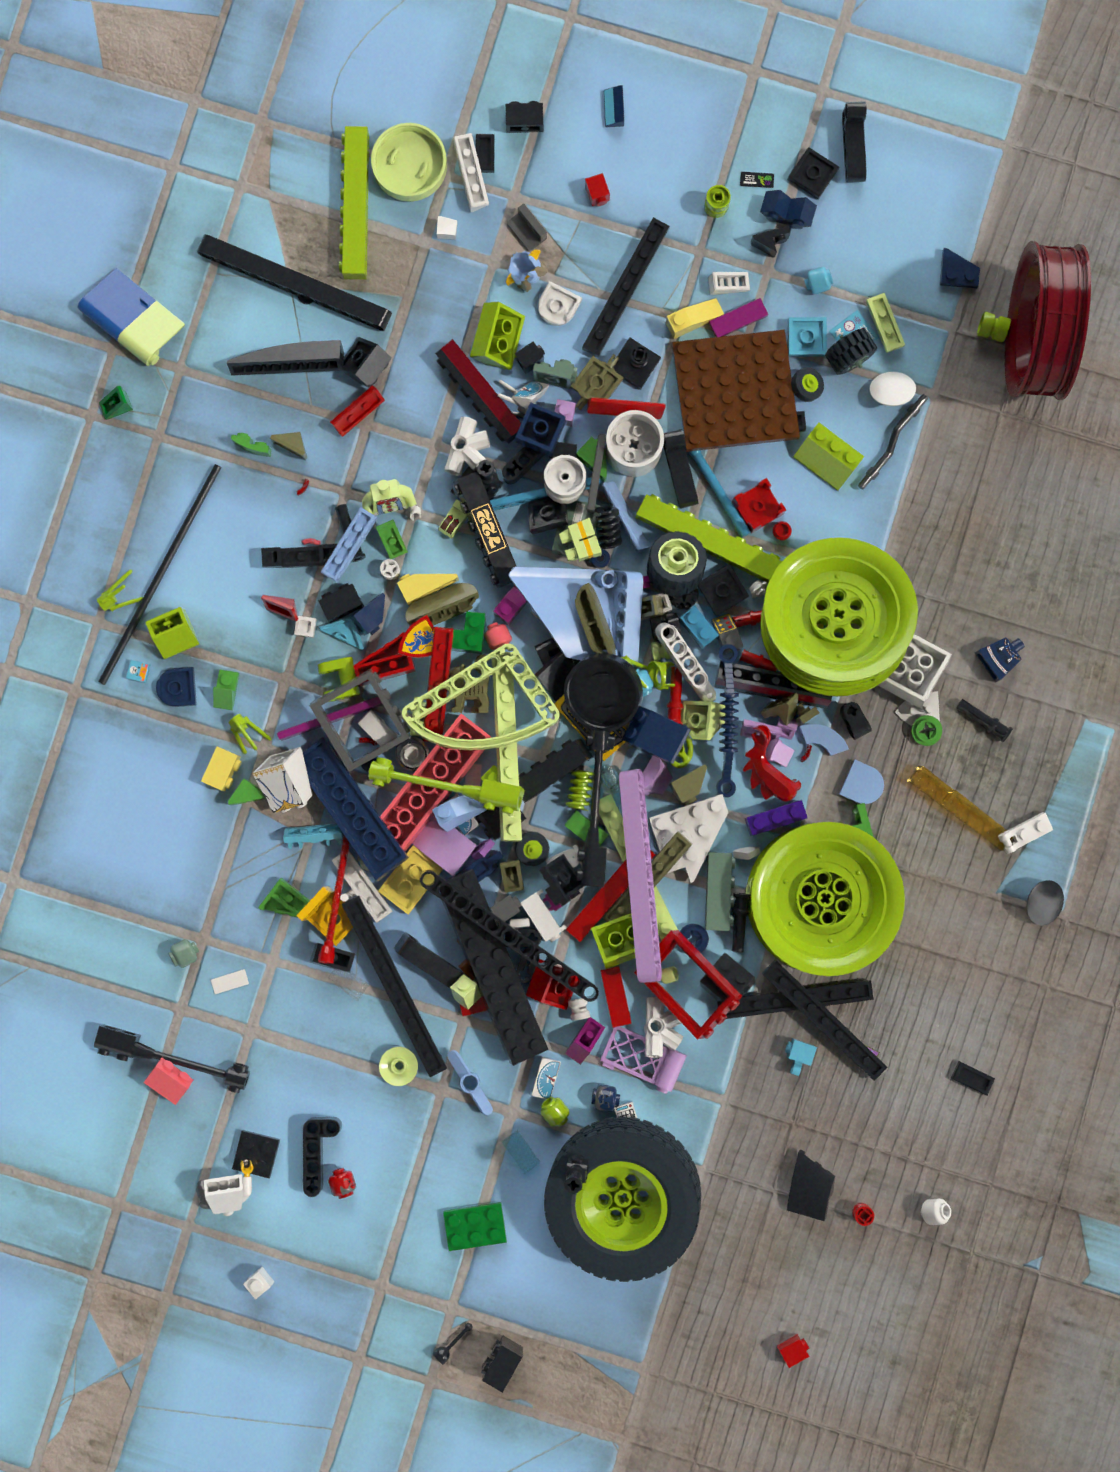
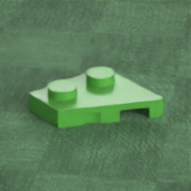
M280 878L258 908L297 917L296 915L310 900L284 879Z

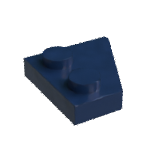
M943 248L940 285L977 289L979 286L980 268L948 248Z

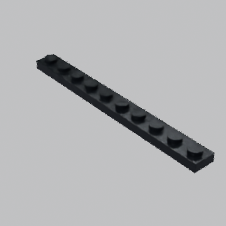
M360 895L344 902L342 906L429 1077L446 1070L447 1066Z

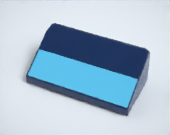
M623 85L604 90L605 127L624 126Z

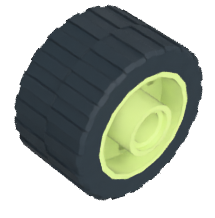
M675 531L661 535L653 543L648 557L647 576L650 583L653 584L655 589L669 596L689 594L702 581L707 562L706 550L702 543L693 535H689V533Z

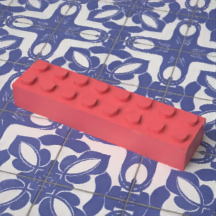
M463 714L457 717L443 735L445 737L466 740L492 738ZM436 744L413 775L458 785L485 749L459 750ZM407 782L380 817L405 852L434 816L432 809L443 804L453 791Z

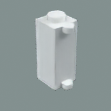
M540 889L522 901L521 905L545 942L550 940L552 943L561 937L559 933L567 927L565 925L559 927L539 895L543 893V890Z

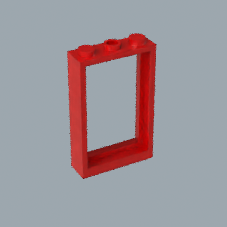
M671 930L659 943L661 963L678 945L728 997L700 1027L658 981L646 982L644 984L697 1040L707 1039L714 1033V1027L726 1020V1014L740 1004L739 1000L742 995L679 930Z

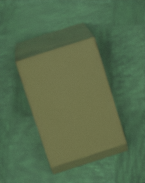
M652 595L642 598L641 618L664 615L661 596Z
M520 860L500 863L505 893L524 890Z

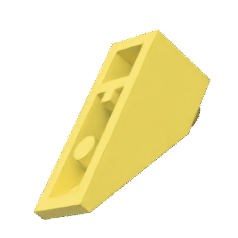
M717 298L668 315L666 325L673 339H676L708 324L710 320L724 315V312Z
M406 574L399 578L400 581L397 584L409 606L413 602L459 581V577L457 574H413L411 576Z

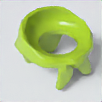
M651 661L648 664L647 671L653 680L654 687L658 690H668V687L675 686V684H665L666 669L674 666L673 662ZM659 670H660V673H661V682H660V683L658 682V679H657V674H658V671H659Z

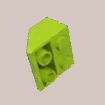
M178 607L145 622L152 640L164 659L200 645L186 610L182 607Z

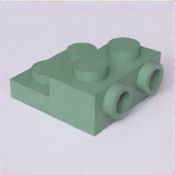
M565 359L555 360L554 367H551L548 363L540 362V364L535 363L533 377L534 381L570 389L571 384L576 381L578 368Z

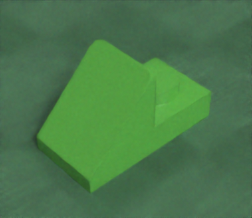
M394 520L376 526L390 559L408 552Z
M219 669L217 685L213 687L214 708L233 711L240 673Z
M865 803L854 805L855 809L852 810L855 821L858 820L859 824L852 826L867 832L873 837Z

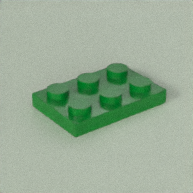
M501 1202L443 1211L449 1251L507 1243Z

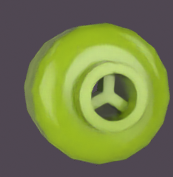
M550 1097L542 1103L541 1115L550 1126H563L568 1121L569 1108L560 1098Z

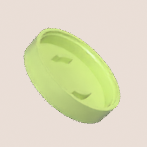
M417 123L397 124L384 131L374 144L371 154L374 177L380 188L389 196L401 201H418L432 195L443 183L447 172L445 148L440 138L426 126Z

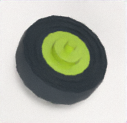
M805 367L793 375L791 386L799 400L812 402L823 393L824 381L817 370Z
M530 831L522 834V840L515 844L517 858L527 866L540 865L549 855V843L538 832Z

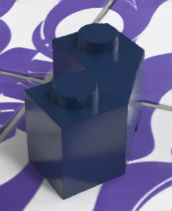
M781 190L766 191L760 213L771 222H778L796 229H802L803 227H811L817 205L807 197L790 198Z

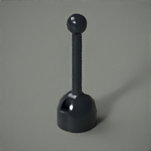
M467 1323L465 1329L447 1347H439L433 1352L434 1357L442 1365L450 1357L449 1350L467 1331L472 1330V1324Z

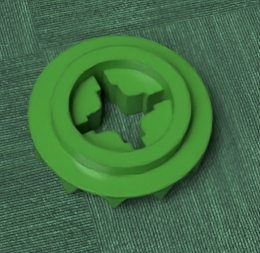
M923 715L913 723L911 734L917 743L930 746L941 738L942 725L937 718ZM925 724L928 728H934L929 731L928 738L925 733L919 732L924 729Z

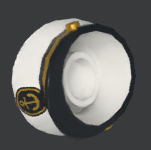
M410 737L398 744L395 751L396 760L399 765L410 771H416L429 755L426 743L417 737Z

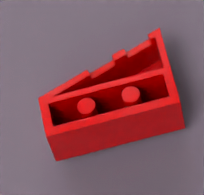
M405 632L353 665L356 677L369 669H372L373 673L377 672L382 681L415 672L413 658L398 654L400 641ZM366 680L359 685L365 686L371 683L369 680Z

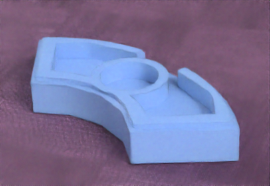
M820 724L799 726L805 744L821 745L830 756L849 750L845 740L836 731Z

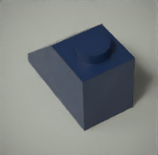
M384 593L376 596L350 617L364 636L369 633L373 635L380 629L379 625L383 622Z

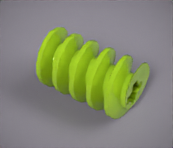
M577 770L571 773L576 779H571L570 783L575 786L568 789L573 794L567 795V798L572 801L566 802V806L589 811L584 806L590 805L586 799L592 797L587 791L593 790L588 784L593 783V779L590 776H593L594 773Z

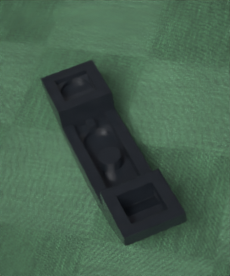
M337 544L296 548H261L262 567L299 568L323 566L328 561Z

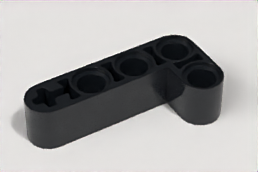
M846 102L843 109L842 130L846 182L866 181L867 169L864 122L867 114L866 102Z
M682 429L664 433L663 444L680 509L699 504L685 450L686 441Z
M524 446L503 467V480L507 484H515L545 454ZM522 457H527L529 462L523 465L519 460ZM514 471V477L508 476L507 472L512 473Z
M404 932L394 947L396 952L449 988L463 974L466 975L406 932Z
M312 1117L303 1125V1190L308 1197L317 1196L323 1189V1137H334L341 1131L342 1122L337 1117ZM312 1122L317 1125L318 1129L316 1132L309 1130V1123ZM334 1122L337 1125V1131H330L328 1123ZM309 1143H315L318 1146V1150L315 1152L311 1151L308 1147ZM310 1162L317 1164V1171L309 1169L308 1165ZM316 1176V1178L314 1179V1186L318 1187L315 1189V1191H313V1188L309 1186L313 1181V1177Z

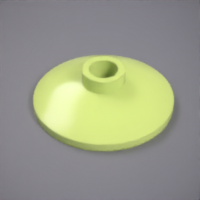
M393 1047L382 1055L379 1062V1071L387 1083L393 1086H403L410 1083L416 1076L418 1061L414 1053L409 1049ZM397 1062H401L403 1064L402 1069L396 1068Z

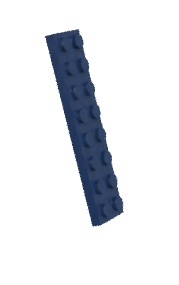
M322 737L305 750L303 757L311 788L374 879L380 881L409 858L327 740Z

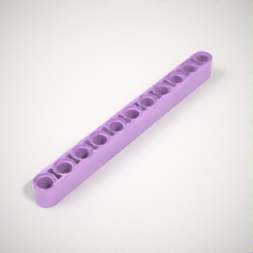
M640 769L621 771L619 783L637 977L640 983L661 981L662 969L644 778Z

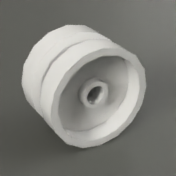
M560 455L553 458L547 464L544 470V488L547 495L553 501L569 504L577 501L583 495L586 488V470L583 463L577 458L570 455Z

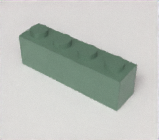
M708 852L705 930L730 931V927H733L734 918L733 915H730V907H734V896H731V888L735 886V877L731 876L732 869H735V857H732V853Z

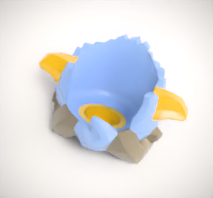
M535 249L531 253L523 251L522 253L516 252V254H513L508 268L509 275L505 281L506 284L509 286L512 283H516L517 287L525 292L531 290V285L539 281L540 277L548 272L544 261H539L538 259L541 251Z

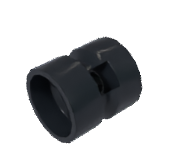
M677 613L666 614L665 618L661 616L650 617L654 642L659 641L655 634V629L660 623L673 625L681 635ZM668 627L663 631L664 637L669 635Z

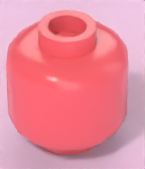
M495 622L487 626L488 630L484 633V638L491 650H496L504 644H510L512 637L506 625H498Z

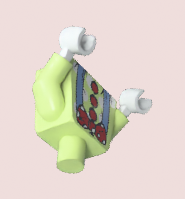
M396 479L389 481L381 480L376 484L370 485V492H367L362 499L363 509L375 516L410 507V519L414 521V513L419 514L421 518V509L416 506L417 503L411 488L400 484Z

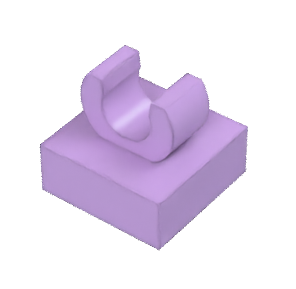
M779 718L776 726L782 728L781 737L792 740L798 723H795V718L787 726Z

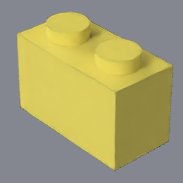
M217 746L201 782L221 791L230 789L234 780L232 778L234 771L237 772L241 766V756Z

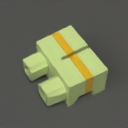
M590 518L568 526L567 530L559 533L562 545L572 541L574 548L565 550L568 561L579 560L581 562L591 557L601 556L602 552Z

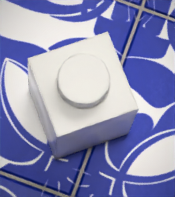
M261 1267L243 1285L256 1300L273 1285L274 1280Z

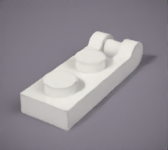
M1042 812L998 835V838L1005 846L1003 848L1005 853L1009 854L1049 833L1053 828L1046 813ZM1012 836H1013V838H1014V840H1015V842H1013V843H1012L1011 840H1010V838H1011Z

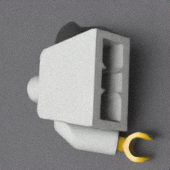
M251 1160L248 1168H244L243 1161L240 1164L244 1176L239 1174L200 1180L196 1188V1193L200 1199L199 1206L203 1209H211L213 1214L223 1213L224 1216H230L234 1211L241 1210L242 1203L252 1193V1176H250V1173L253 1171V1165Z

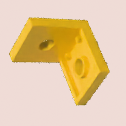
M323 886L296 915L301 921L308 920L325 937L327 935L334 890L330 886ZM341 898L337 913L340 915L341 920L335 925L334 940H332L335 946L353 929L342 906L346 901H342Z

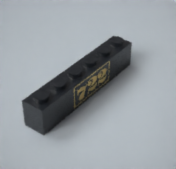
M474 472L453 481L454 493L460 497L462 502L460 504L461 510L464 514H467L469 519L467 522L468 527L476 536L475 544L483 553L484 557H482L485 567L490 570L491 575L489 576L492 584L500 588L512 583L508 574L513 567L517 566L479 473Z

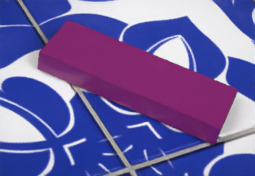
M761 298L710 320L709 324L715 337L726 336L768 317V312Z

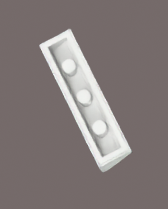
M472 133L453 137V145L470 212H474L488 206L489 201Z

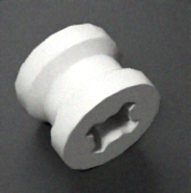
M392 559L382 562L380 571L383 577L387 580L398 578L400 567L397 562Z

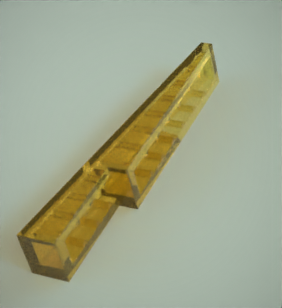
M924 766L916 768L908 782L999 850L1004 851L1003 848L1005 846L1003 842H1000L998 835L1007 831L957 790L949 787Z

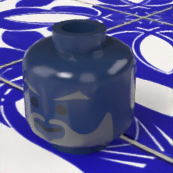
M598 1085L597 1089H593L591 1104H594L596 1110L612 1112L615 1106H619L620 1094H617V1089L614 1086Z

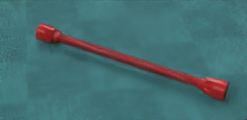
M343 835L342 852L340 854L339 869L336 876L337 881L333 893V903L326 935L327 940L324 941V946L321 947L318 962L333 964L335 957V948L333 947L334 943L332 940H334L333 935L335 933L336 918L342 893L344 869H346L345 864H347V852H349L350 845L345 835Z

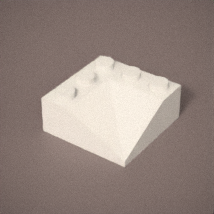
M914 634L897 669L878 686L922 709L952 654Z

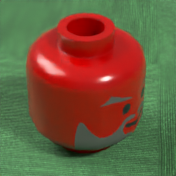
M344 1168L332 1171L333 1175L328 1179L332 1195L338 1196L339 1199L353 1195L356 1183L352 1171H344Z

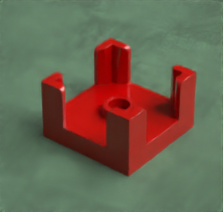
M767 478L760 481L757 486L744 494L736 495L732 500L751 534L786 512L783 503L779 504L771 492V484Z

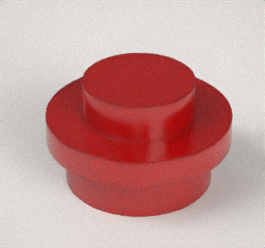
M780 521L774 525L772 532L776 539L783 541L790 537L792 529L787 522Z

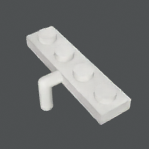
M349 851L347 852L348 857L347 864H345L346 869H344V878L352 889L342 894L340 898L342 901H348L354 896L360 895L366 909L376 923H378L393 911ZM340 855L332 860L337 869H339Z

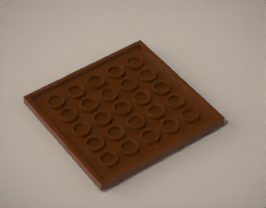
M785 329L672 342L686 452L797 440L800 438L794 391L791 386L792 377Z

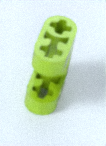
M353 657L317 664L319 674L338 671L341 685L356 677ZM359 685L329 702L359 696ZM332 690L323 692V695L329 693Z

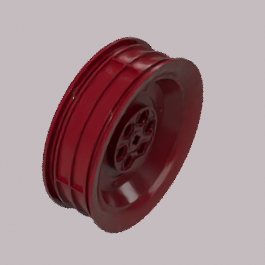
M1030 241L1022 252L1011 291L1007 318L1011 319L1005 341V380L1011 397L1028 394L1051 396L1057 400H1064L1074 385L1083 356L1091 301L1090 259L1088 251L1083 244H1077L1074 247H1059L1056 245H1039L1036 241Z

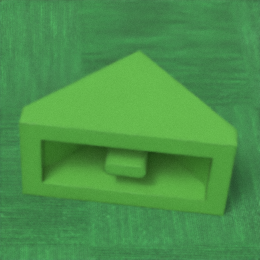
M243 778L228 800V804L237 805L263 800L265 797L258 786Z

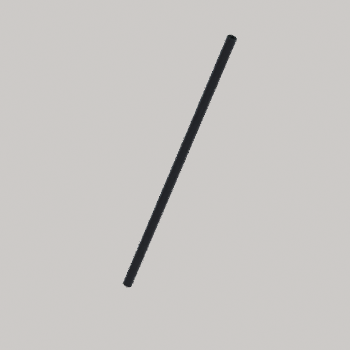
M216 464L213 466L98 682L105 685L219 474L220 466Z

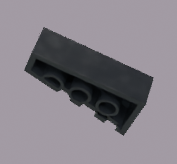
M581 738L573 742L569 739L561 745L562 749L556 752L554 750L545 756L547 760L542 763L538 761L530 766L532 770L527 774L525 772L519 774V786L525 790L523 795L524 803L564 778L566 774L579 768L585 761L594 758Z

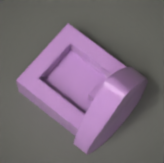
M771 739L766 748L765 756L769 761H774L783 767H787L795 750L783 744L780 739Z

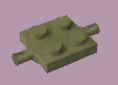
M613 354L607 363L592 356L576 378L575 383H572L571 388L581 396V399L576 404L577 409L579 407L581 411L588 402V399L592 397L609 399L624 378L616 373L613 368L619 360L616 355Z

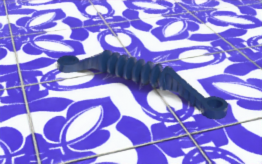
M723 644L718 649V657L723 662L725 677L724 693H720V697L725 698L720 704L724 705L725 708L719 710V712L725 713V716L719 717V720L725 721L724 724L719 725L720 728L725 729V731L719 733L725 739L719 740V743L725 744V746L719 748L720 752H724L722 778L716 784V791L719 795L723 794L725 798L731 797L736 791V785L731 780L730 774L733 754L738 752V748L732 746L738 743V740L733 739L734 736L738 735L733 729L739 727V725L733 724V721L739 720V717L733 716L734 713L739 712L738 709L733 708V706L739 704V702L733 700V698L739 697V693H734L732 663L737 659L738 651L731 644ZM726 648H730L733 651V655L729 659L723 657V651ZM730 783V791L727 793L722 792V784Z

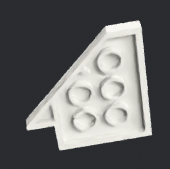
M723 794L649 818L659 851L663 849L678 831L692 843V846L669 871L673 872L686 868L690 883L694 882L728 814Z

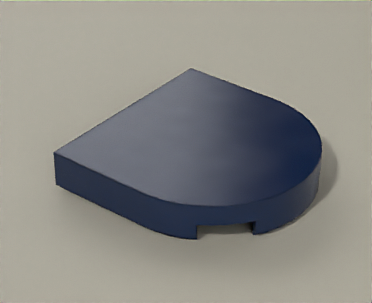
M194 667L169 669L160 676L156 683V692L163 703L172 707L197 705Z

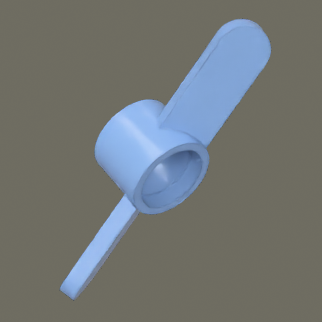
M451 1050L447 1057L461 1079L460 1086L462 1090L471 1095L483 1115H490L493 1108L479 1086V1076L469 1071L456 1050ZM471 1075L477 1079V1086L474 1089H467L464 1086L463 1080L466 1076Z

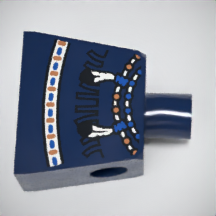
M1005 637L976 651L975 654L993 680L997 682L1021 661V657L1017 652L1022 650L1025 645L1019 638L1010 643Z

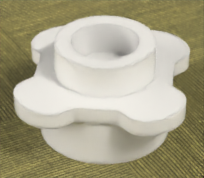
M758 580L751 585L749 590L753 599L759 598L766 593L767 583Z

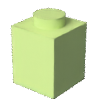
M464 974L450 987L454 999L467 1010L481 997L478 985Z

